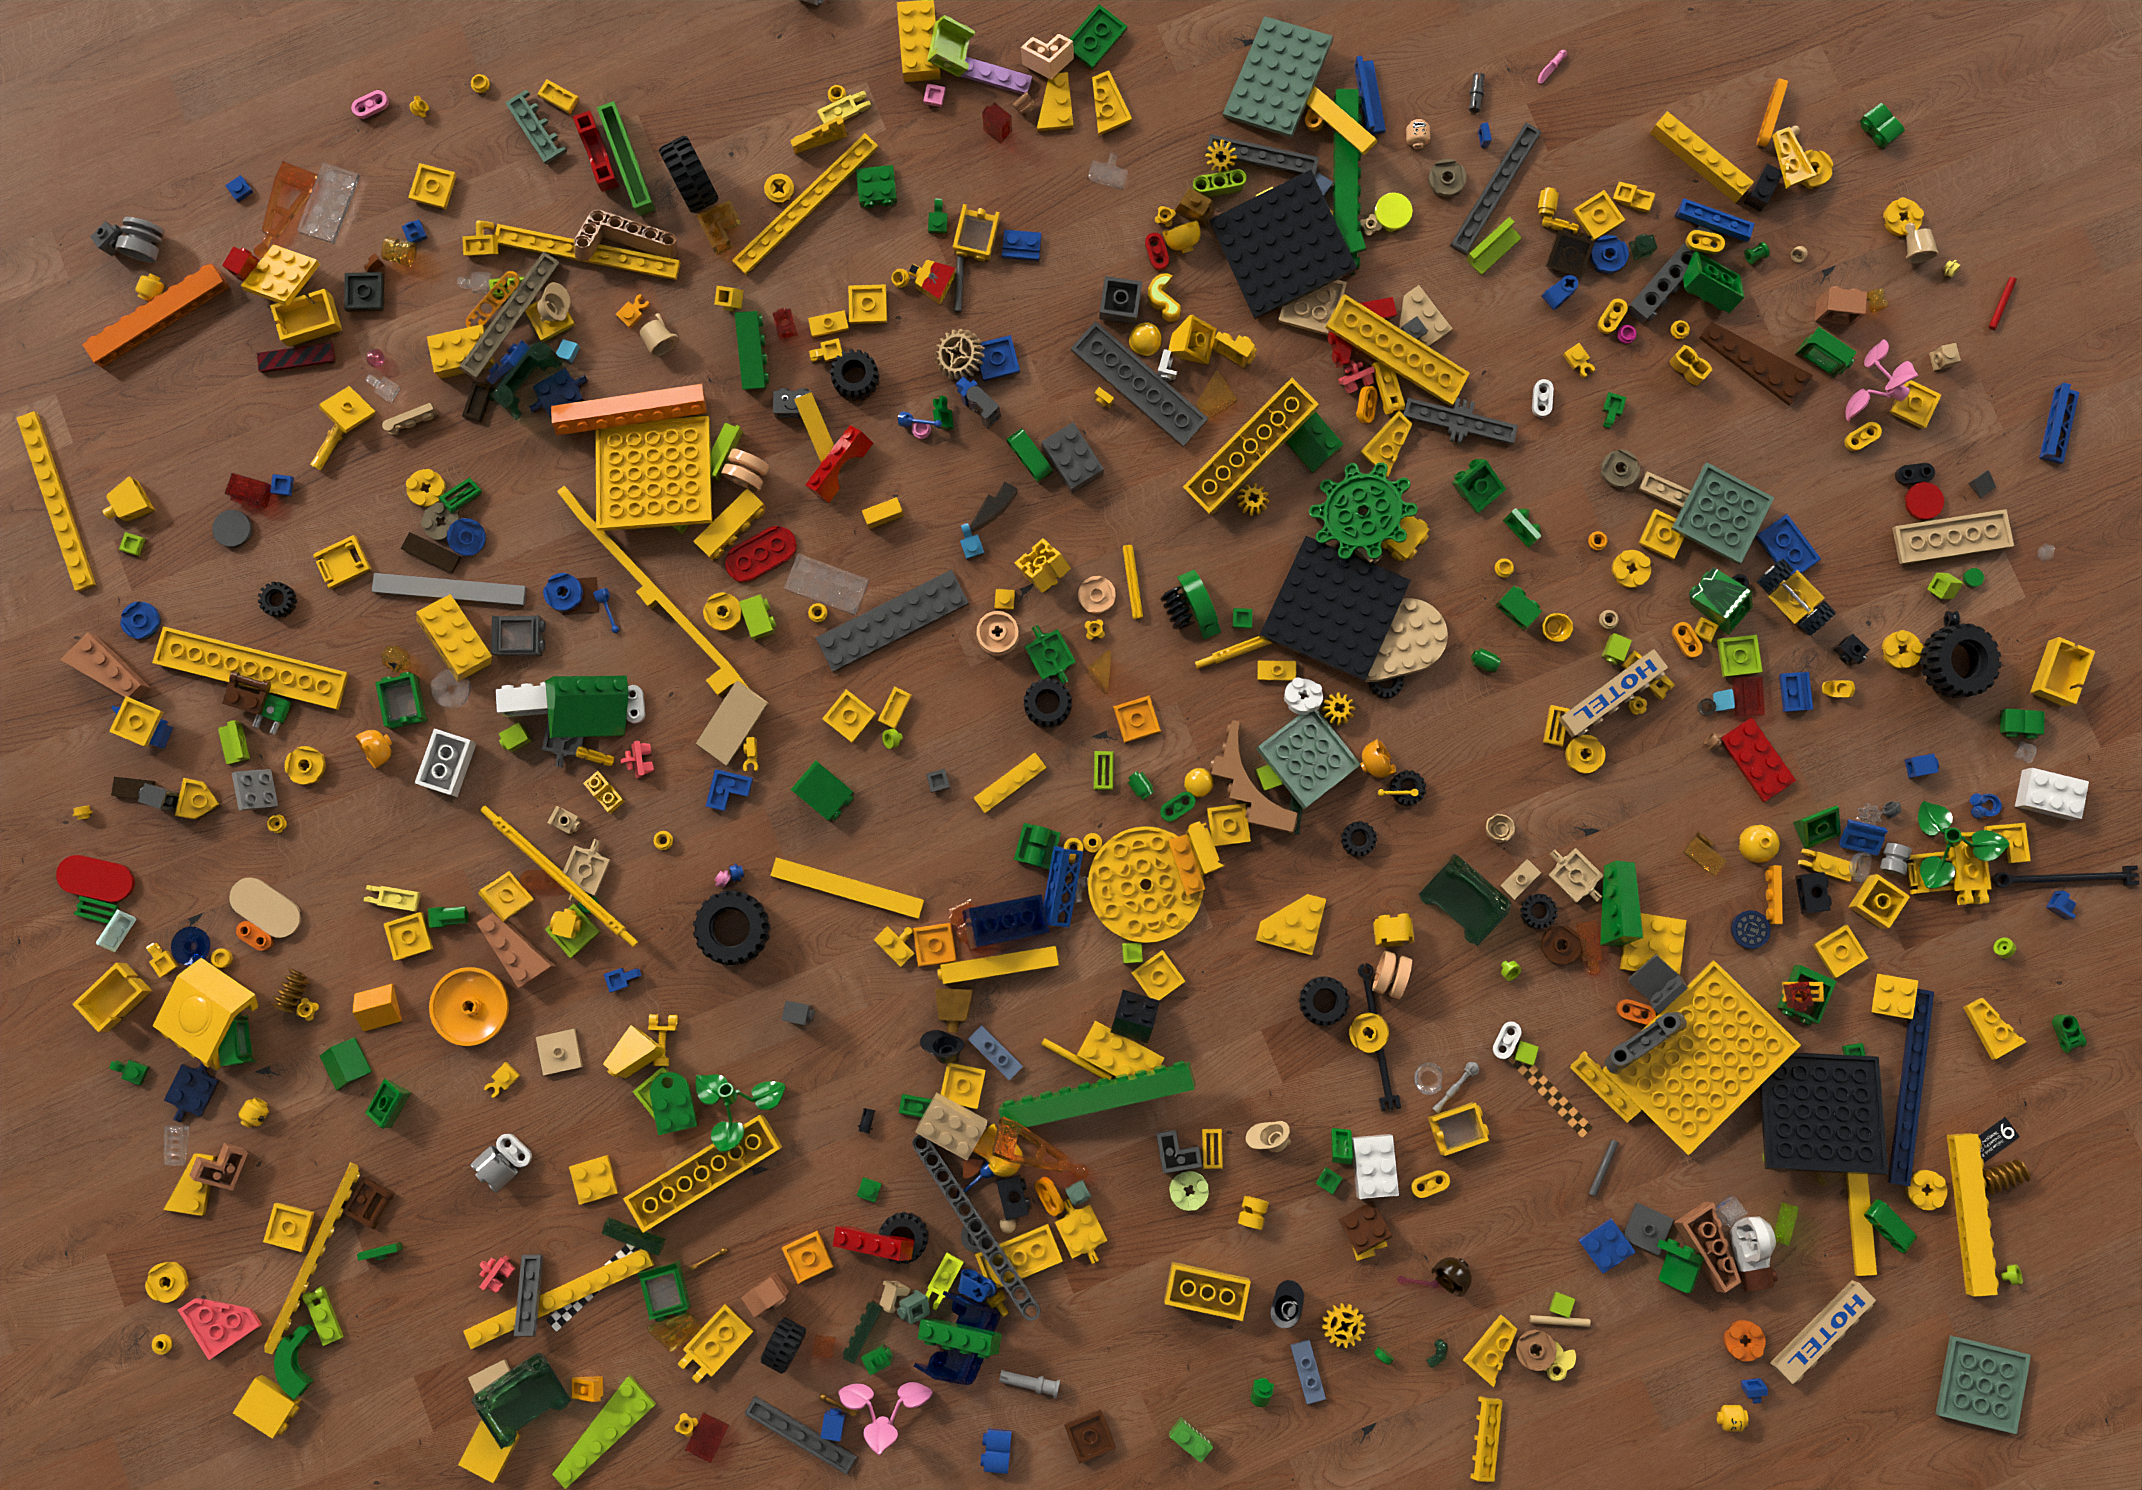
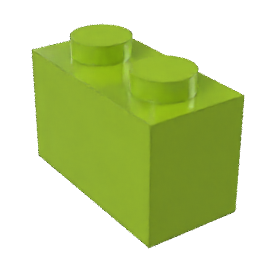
M760 594L739 602L753 640L775 633L774 627L777 626L774 617L769 616L768 610L770 605L767 598L763 599Z

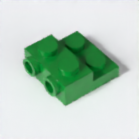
M893 165L856 169L860 207L869 209L876 205L892 206L894 203H897Z
M1486 459L1472 460L1468 464L1469 468L1465 472L1462 470L1455 474V480L1451 482L1460 496L1467 500L1475 513H1479L1506 490Z

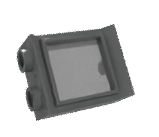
M492 615L491 653L497 657L542 656V651H545V640L543 639V632L546 630L545 621L539 615Z

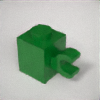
M885 1344L866 1352L861 1357L869 1375L890 1366L893 1362L892 1358H894L889 1347L886 1348Z

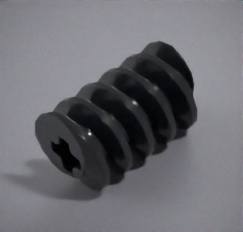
M1181 586L1165 592L1160 598L1162 602H1166L1163 607L1169 609L1166 614L1171 616L1170 622H1175L1172 626L1173 629H1182L1196 622L1190 621V618L1194 616L1193 614L1186 613L1191 608L1183 606L1188 601L1181 600L1185 595L1184 593H1178Z

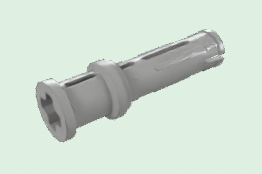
M1001 1370L999 1383L1036 1390L1037 1394L1045 1393L1057 1398L1060 1380H1047L1043 1376L1034 1378Z

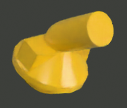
M997 1289L994 1296L986 1297L987 1304L991 1308L996 1306L1002 1317L1009 1314V1311L1002 1302L1006 1299L1002 1290Z

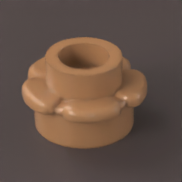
M1712 732L1704 741L1708 750L1712 748L1715 750L1722 743L1721 735H1717L1715 732Z

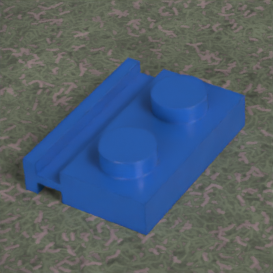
M1004 230L1002 258L1039 261L1041 233Z
M1809 672L1779 674L1783 712L1813 710Z
M1848 819V824L1844 828L1839 846L1878 856L1885 840V834L1888 832L1887 829Z

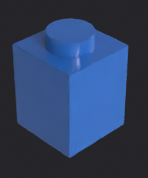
M1934 753L1905 759L1909 778L1939 772V762Z
M830 1408V1411L826 1410L821 1439L841 1441L846 1413H842V1410L837 1408Z

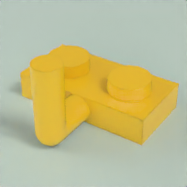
M478 220L475 223L476 236H462L464 256L498 254L497 235H484L483 229H494L493 222Z
M887 926L874 939L900 967L915 954L904 943L913 934V929L910 927H906L904 932L898 937Z

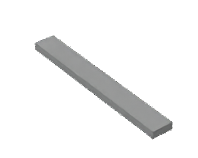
M374 573L372 585L373 593L440 599L451 594L454 600L525 606L527 589L526 586L381 573Z

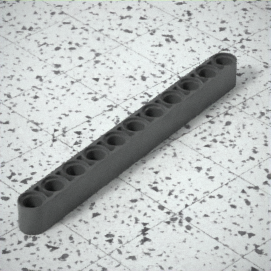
M917 1135L912 1141L914 1150L1023 1317L1029 1321L1036 1320L1040 1316L1041 1308L934 1143L926 1139L927 1146L924 1149H920L917 1146V1142L920 1138L924 1137ZM932 1154L938 1158V1162L934 1166L928 1163V1158ZM941 1171H946L949 1175L946 1182L939 1180ZM953 1187H956L960 1192L959 1197L956 1199L950 1197V1190ZM963 1204H967L971 1208L967 1216L963 1215L960 1211ZM974 1221H979L982 1225L979 1232H974L971 1228ZM984 1238L992 1240L993 1245L990 1249L983 1247L982 1241ZM996 1254L1001 1255L1004 1259L1001 1266H997L993 1262ZM1007 1271L1012 1272L1015 1276L1012 1283H1008L1004 1279ZM1018 1288H1022L1026 1292V1296L1022 1300L1015 1296ZM1030 1305L1035 1306L1037 1309V1314L1033 1317L1029 1316L1026 1312L1027 1307Z

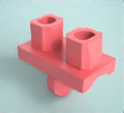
M1351 359L1350 363H1348L1349 366L1344 368V372L1352 373L1338 379L1339 384L1344 386L1347 393H1352L1358 390L1355 380L1361 378L1363 386L1374 383L1372 373L1375 370L1373 366H1366L1358 370V368L1363 366L1362 362L1355 363Z
M634 741L631 744L633 757H631V751H625L626 758L620 761L621 764H627V770H633L632 763H634L635 777L642 778L645 774L654 771L652 761H642V756L651 754V746L646 743L640 744V741Z
M506 1255L501 1257L494 1267L493 1265L496 1262L494 1258H491L488 1262L481 1261L479 1265L483 1270L479 1275L485 1277L489 1273L479 1286L482 1290L489 1289L494 1293H498L504 1283L497 1279V1276L501 1273L509 1278L516 1269L508 1262L510 1258Z

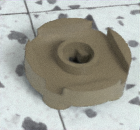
M1453 159L1439 160L1431 168L1428 175L1429 186L1436 196H1455L1461 192L1466 182L1464 167L1460 166ZM1445 174H1448V177H1452L1449 182L1443 180Z
M1624 449L1610 452L1601 463L1600 476L1612 487L1625 488L1631 485L1640 473V466H1638L1636 456ZM1623 465L1625 472H1617L1616 466Z
M437 502L425 511L421 525L424 532L430 538L436 541L447 540V531L450 525L460 519V514L458 511L450 514L443 503ZM446 518L444 520L445 526L440 525L438 527V520Z

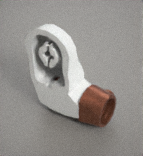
M1760 1216L1743 1218L1734 1224L1730 1230V1237L1744 1292L1773 1288L1774 1282L1778 1281L1775 1270H1772V1267H1770V1257L1776 1246L1774 1231L1771 1225Z

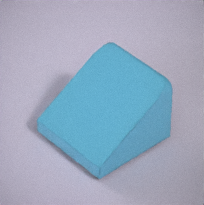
M563 339L555 356L572 364L580 346L575 342Z
M1732 689L1713 693L1715 711H1729L1735 708Z

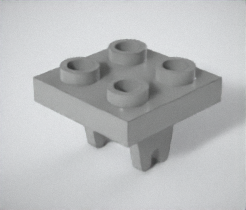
M271 769L236 771L232 773L239 811L275 808L278 806Z

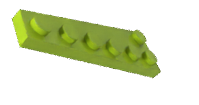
M631 1375L625 1379L552 1475L564 1489L572 1484L656 1405Z

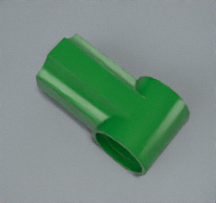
M467 907L428 908L429 928L468 923L469 912Z

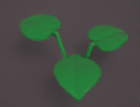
M1923 801L1919 808L1918 823L1920 829L1929 836H1935L1939 832L1945 834L1944 841L1947 845L1942 860L1939 857L1930 856L1925 858L1920 865V875L1927 888L1942 887L1953 879L1955 867L1952 863L1945 861L1950 848L1958 846L1961 841L1970 847H1974V856L1982 861L1997 859L2010 844L2006 838L1989 830L1975 832L1972 835L1973 843L1965 839V836L1961 835L1959 829L1949 828L1952 824V815L1948 809Z
M722 1075L696 1076V1092L699 1099L704 1104L714 1105L721 1098L726 1106L729 1123L720 1122L714 1126L711 1132V1140L719 1152H727L739 1145L744 1136L743 1125L739 1122L733 1123L730 1104L735 1103L737 1096L739 1095L750 1102H755L756 1107L760 1110H771L782 1099L786 1088L784 1083L776 1081L759 1083L752 1089L751 1093L754 1098H751L741 1093L739 1089L735 1090Z

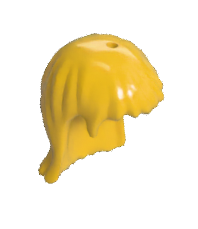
M991 1124L984 1130L973 1152L989 1162L988 1167L995 1175L1001 1177L1014 1175L1023 1162V1154L1019 1146L1011 1138L1000 1133L995 1124Z

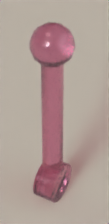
M1402 1275L1398 1276L1397 1278L1398 1282L1401 1284H1403L1404 1282H1409L1422 1285H1429L1433 1288H1437L1439 1286V1283L1436 1280L1430 1282L1405 1278Z

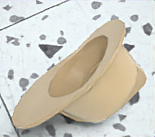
M549 283L537 304L541 321H562L566 317L571 302L567 290L559 283Z
M1283 1121L1256 1124L1248 1130L1246 1142L1253 1149H1267L1271 1152H1280L1287 1145L1291 1144L1289 1138L1290 1127Z

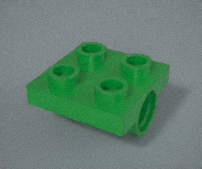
M1024 823L1013 860L1050 870L1054 846H1058L1061 833L1042 826Z

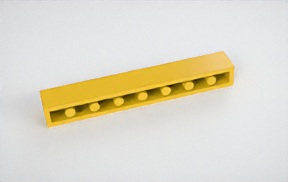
M1972 1133L1947 1135L1966 1294L1974 1297L1998 1295L1999 1282L1995 1276L1996 1260L1992 1252L1994 1242L1990 1236L1991 1220L1988 1217L1987 1211L1989 1202L1985 1195L1986 1180L1983 1177L1982 1171L1984 1161L1980 1155L1981 1140L1978 1134Z

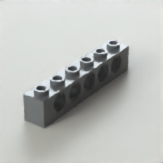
M1701 225L1696 229L1713 233L1709 228ZM1693 239L1692 242L1697 244V241ZM1684 243L1628 306L1627 312L1641 324L1646 320L1650 322L1657 314L1655 311L1657 307L1660 306L1662 308L1669 301L1667 296L1670 293L1674 295L1681 287L1679 283L1683 279L1688 267L1687 264L1683 263L1682 259L1690 262L1695 251L1690 250L1686 243ZM1711 243V246L1715 248L1716 245L1714 243ZM1670 272L1675 273L1677 278H1673ZM1658 286L1664 287L1665 292L1660 291ZM1646 299L1651 300L1653 302V305H1649L1646 302Z

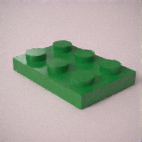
M1098 4L1069 38L1073 41L1074 56L1093 70L1126 32L1128 26Z

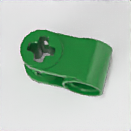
M2065 1014L2054 1016L2052 1026L2058 1037L2059 1045L2065 1053L2071 1052L2074 1048L2087 1045L2078 1020L2074 1016ZM2065 1019L2067 1020L2066 1027L2063 1026V1022Z

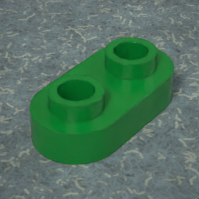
M1181 792L1162 805L1160 809L1161 818L1167 822L1176 820L1194 807L1195 797L1190 792ZM1182 799H1188L1189 804L1183 805ZM1167 809H1171L1173 811V814L1171 816H1168L1166 814Z

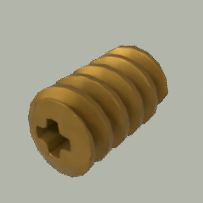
M289 968L288 970L292 975L284 976L288 983L281 982L284 990L277 989L281 996H273L277 1003L270 1004L284 1012L293 1013L295 1008L292 1005L296 1006L299 1004L296 998L300 999L303 996L299 991H306V987L303 984L308 985L310 980L305 974Z
M2014 1159L2012 1162H2006L2005 1165L2000 1164L1997 1167H1992L1990 1170L1986 1169L1983 1171L1986 1189L1992 1195L1995 1193L1994 1188L1997 1192L2002 1191L2001 1185L2004 1189L2008 1190L2009 1183L2012 1187L2017 1186L2016 1180L2021 1185L2024 1183V1179L2027 1182L2031 1181V1175L2027 1167L2019 1159Z

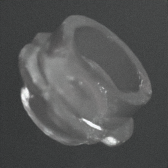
M2044 543L2043 547H2039L2038 557L2043 562L2053 559V545Z

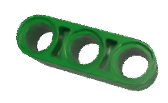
M1022 428L1006 439L1011 449L1037 482L1053 472L1048 461Z
M1875 1199L1864 1213V1217L1901 1253H1906L1917 1239V1235L1886 1203L1879 1199Z

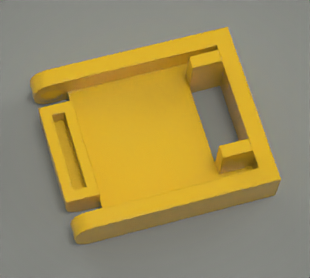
M355 535L313 554L315 559L322 558L316 561V564L326 583L331 582L327 584L328 589L336 588L372 570ZM354 548H356L357 553L361 559V561L357 563L355 562L354 557L350 551Z
M1949 851L1946 861L1951 863ZM1944 852L1910 855L1909 860L1912 859V863H1907L1909 886H1916V889L1910 890V894L1955 890L1953 879L1942 887L1927 888L1920 875V865L1925 858L1936 856L1942 860Z

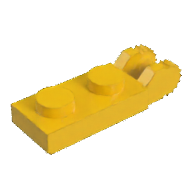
M1802 848V854L1814 857L1813 863L1799 860L1798 865L1809 868L1817 873L1825 872V875L1839 880L1851 881L1855 863Z

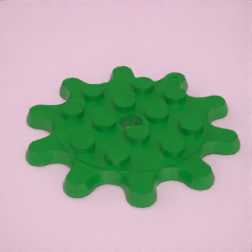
M1383 462L1377 463L1369 474L1361 473L1355 463L1347 464L1345 466V479L1340 483L1333 482L1330 479L1323 480L1320 483V489L1327 495V499L1323 504H1316L1309 508L1311 517L1323 519L1325 522L1323 529L1317 532L1316 540L1321 544L1331 540L1339 541L1338 555L1342 559H1349L1354 550L1358 548L1366 549L1370 558L1378 559L1382 554L1381 543L1383 541L1392 539L1395 542L1402 543L1406 540L1407 533L1400 527V521L1407 517H1414L1418 512L1416 504L1406 503L1401 497L1410 488V480L1403 477L1394 482L1388 481L1386 479L1388 467ZM1367 508V514L1365 516L1358 514L1360 509Z

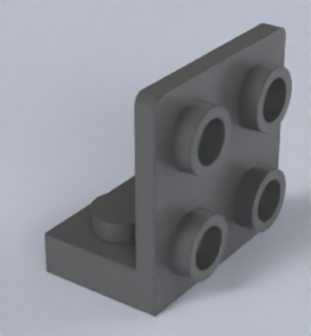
M1657 954L1628 978L1629 983L1650 1001L1653 1009L1658 1014L1688 989L1683 978Z

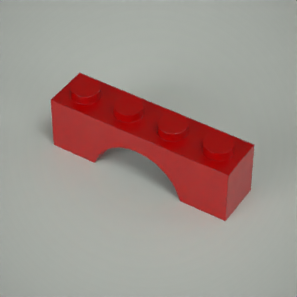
M591 111L573 116L600 190L604 192L618 187L619 183Z
M850 425L814 474L809 478L805 486L818 498L829 503L840 489L838 474L842 465L850 458H863L874 443L861 430Z
M835 1226L832 1246L904 1261L912 1260L914 1240L899 1236L870 1233L865 1231V1229L852 1226Z

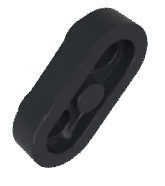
M1929 463L1904 465L1895 472V479L1901 485L1928 482L1935 476V469ZM1924 469L1928 471V475L1924 473ZM1905 471L1909 473V477L1905 475Z

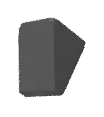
M1989 470L1968 483L1979 498H1982L1996 487Z

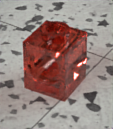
M781 308L772 313L780 340L798 336L791 308ZM782 320H789L787 325H780Z
M1809 982L1783 984L1787 1008H1794L1795 1011L1807 1010V1006L1813 1005ZM1798 991L1802 995V999L1800 1002H1798L1795 999V995Z

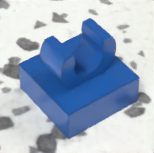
M419 219L410 221L402 226L410 245L428 238Z
M1761 1378L1741 1380V1388L1747 1397L1752 1399L1753 1404L1761 1403V1396L1768 1395V1388Z

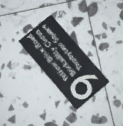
M2006 1117L1978 1136L1982 1144L1980 1155L1984 1163L2020 1137Z

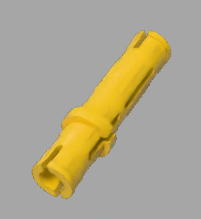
M334 424L331 430H328V436L310 463L312 467L319 471L322 470L336 444L342 440L344 432L336 424Z

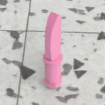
M1566 50L1559 51L1557 56L1542 70L1538 77V83H1543L1555 68L1558 67V64L1566 58Z

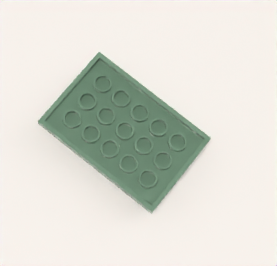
M1264 16L1224 109L1223 117L1292 138L1332 45L1333 36Z

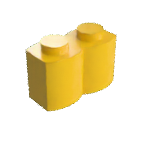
M1683 345L1669 361L1676 371L1683 373L1687 381L1696 386L1712 371L1711 365L1706 360L1699 358L1697 353L1686 345Z

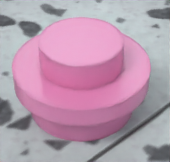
M914 423L912 426L913 435L918 439L927 438L931 433L930 425Z
M727 870L724 872L720 871L715 877L716 887L724 888L729 881L731 875L728 874Z

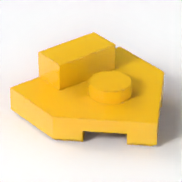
M183 778L175 816L196 820L220 804L205 782Z

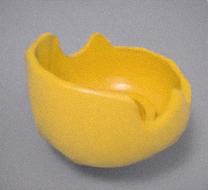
M1552 613L1543 621V634L1551 641L1563 642L1571 636L1573 622L1565 614Z
M1195 768L1186 775L1184 787L1194 797H1203L1213 789L1214 778L1211 772L1205 768Z

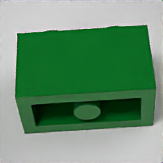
M1513 586L1495 606L1524 631L1539 616L1542 610L1536 601L1530 600L1525 596L1524 590Z

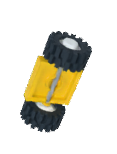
M1782 558L1758 579L1757 583L1767 593L1777 587L1768 597L1794 624L1806 615L1798 625L1810 636L1824 626L1836 612L1826 601L1813 609L1825 597L1798 570L1788 577L1794 569Z

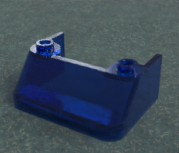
M948 1291L943 1292L944 1296L953 1300L952 1311L959 1315L956 1323L995 1332L1000 1320V1312L961 1294ZM954 1348V1350L945 1349L944 1352H935L930 1357L928 1365L915 1363L913 1367L935 1380L970 1385L975 1381L984 1358L978 1357V1353L974 1352L971 1354L960 1353V1349Z

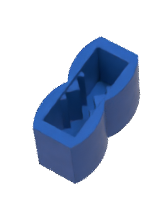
M988 1428L987 1433H983L982 1445L986 1446V1453L981 1454L980 1466H984V1472L1008 1474L1012 1430Z

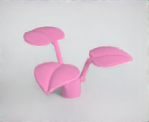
M1885 339L1881 340L1880 343L1868 352L1864 365L1870 368L1876 364L1890 380L1885 387L1887 393L1870 389L1867 391L1865 389L1857 391L1850 398L1846 406L1845 415L1849 422L1852 417L1866 407L1870 400V394L1885 396L1888 399L1892 396L1898 401H1903L1910 391L1903 384L1918 376L1913 364L1909 361L1899 365L1894 370L1892 376L1880 365L1879 361L1887 355L1889 344Z
M915 1382L905 1383L898 1389L900 1399L897 1401L890 1420L883 1416L876 1419L872 1404L869 1401L874 1396V1392L870 1387L864 1384H851L840 1389L838 1394L842 1404L849 1409L857 1410L863 1408L866 1404L868 1405L872 1424L865 1427L864 1438L869 1447L880 1456L898 1437L893 1421L900 1404L903 1402L908 1408L921 1406L930 1399L932 1390Z

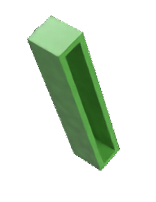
M615 102L597 107L637 215L641 216L655 211V206Z

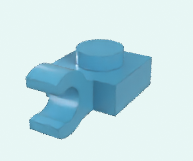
M968 523L961 525L965 539L960 540L966 560L984 554L979 536H972Z

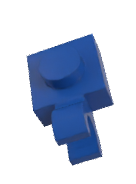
M624 968L604 974L610 993L630 986L628 980L642 976L640 969L625 972Z

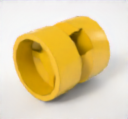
M1244 1196L1242 1203L1244 1211L1240 1212L1238 1223L1262 1230L1265 1220L1263 1214L1267 1212L1269 1202Z

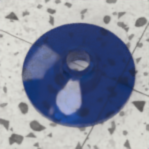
M185 927L179 930L171 942L173 957L179 963L191 966L200 958L205 960L211 948L209 936L198 927ZM192 943L196 944L194 950L191 948Z

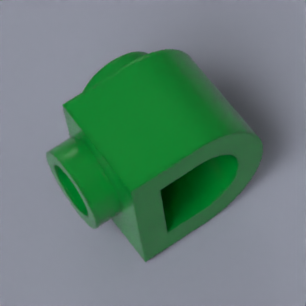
M1266 1378L1254 1379L1250 1394L1251 1402L1257 1407H1266L1272 1397L1274 1384L1269 1383V1380Z

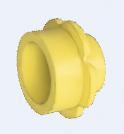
M1957 260L1949 261L1944 266V276L1952 278L1961 266L1957 263Z

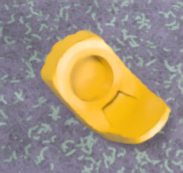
M1849 680L1826 681L1822 685V692L1829 697H1852L1855 693V685L1853 681Z

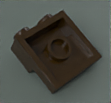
M1563 227L1562 231L1557 230L1546 267L1582 278L1595 241L1591 240L1592 236L1583 233L1577 236L1573 234V230Z

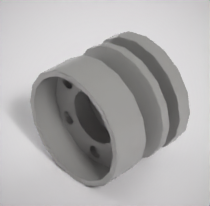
M124 217L123 224L125 226H121V231L128 236H118L115 249L133 259L155 263L159 248L153 244H161L162 239L160 237L164 236L165 231L147 220Z

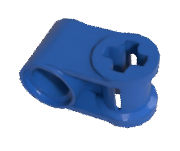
M1567 275L1547 289L1541 297L1552 310H1555L1575 292L1578 287V280L1575 276Z
M971 1269L961 1271L959 1293L977 1302H982L986 1297H992L996 1294L997 1287L993 1280Z

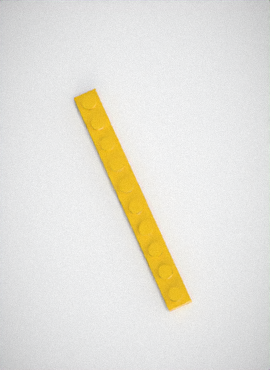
M864 133L752 240L732 262L747 275L879 149L878 145Z
M497 224L495 235L498 237V245L543 253L544 251L552 256L581 261L575 257L574 239ZM601 244L598 245L589 260L582 261L677 280L681 264L680 260Z
M33 411L19 416L16 419L74 590L80 592L96 586L39 415Z
M350 1162L265 1343V1353L273 1354L283 1339L281 1337L283 1331H287L292 1319H290V1316L299 1307L300 1300L298 1299L300 1294L306 1292L309 1284L307 1279L309 1275L314 1274L317 1268V1263L315 1262L318 1256L321 1257L326 1248L324 1243L327 1238H331L335 1227L333 1224L335 1219L339 1220L342 1215V1204L344 1201H348L352 1192L350 1187L352 1183L357 1182L360 1176L357 1164Z
M647 1246L540 1295L538 1318L653 1266L654 1263ZM517 1306L464 1330L463 1332L470 1349L514 1330Z

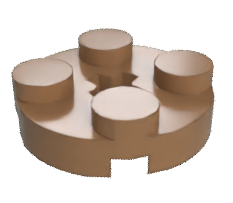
M1529 1330L1520 1336L1516 1344V1354L1522 1365L1531 1370L1542 1371L1550 1367L1554 1362L1557 1349L1551 1336L1539 1330ZM1532 1345L1541 1346L1542 1350L1539 1351V1356H1536L1535 1353L1531 1354Z

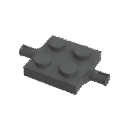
M548 720L542 750L556 754L555 766L563 767L565 756H576L577 748L584 746L585 737L550 738Z

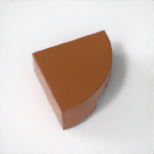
M373 254L368 258L369 263L364 265V269L366 272H374L384 266V264L376 254Z
M964 1159L962 1179L970 1178L977 1174L982 1167L983 1159Z

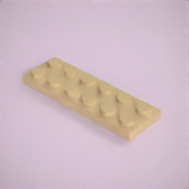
M2007 509L1900 525L1892 528L1899 564L2005 549L2014 546Z

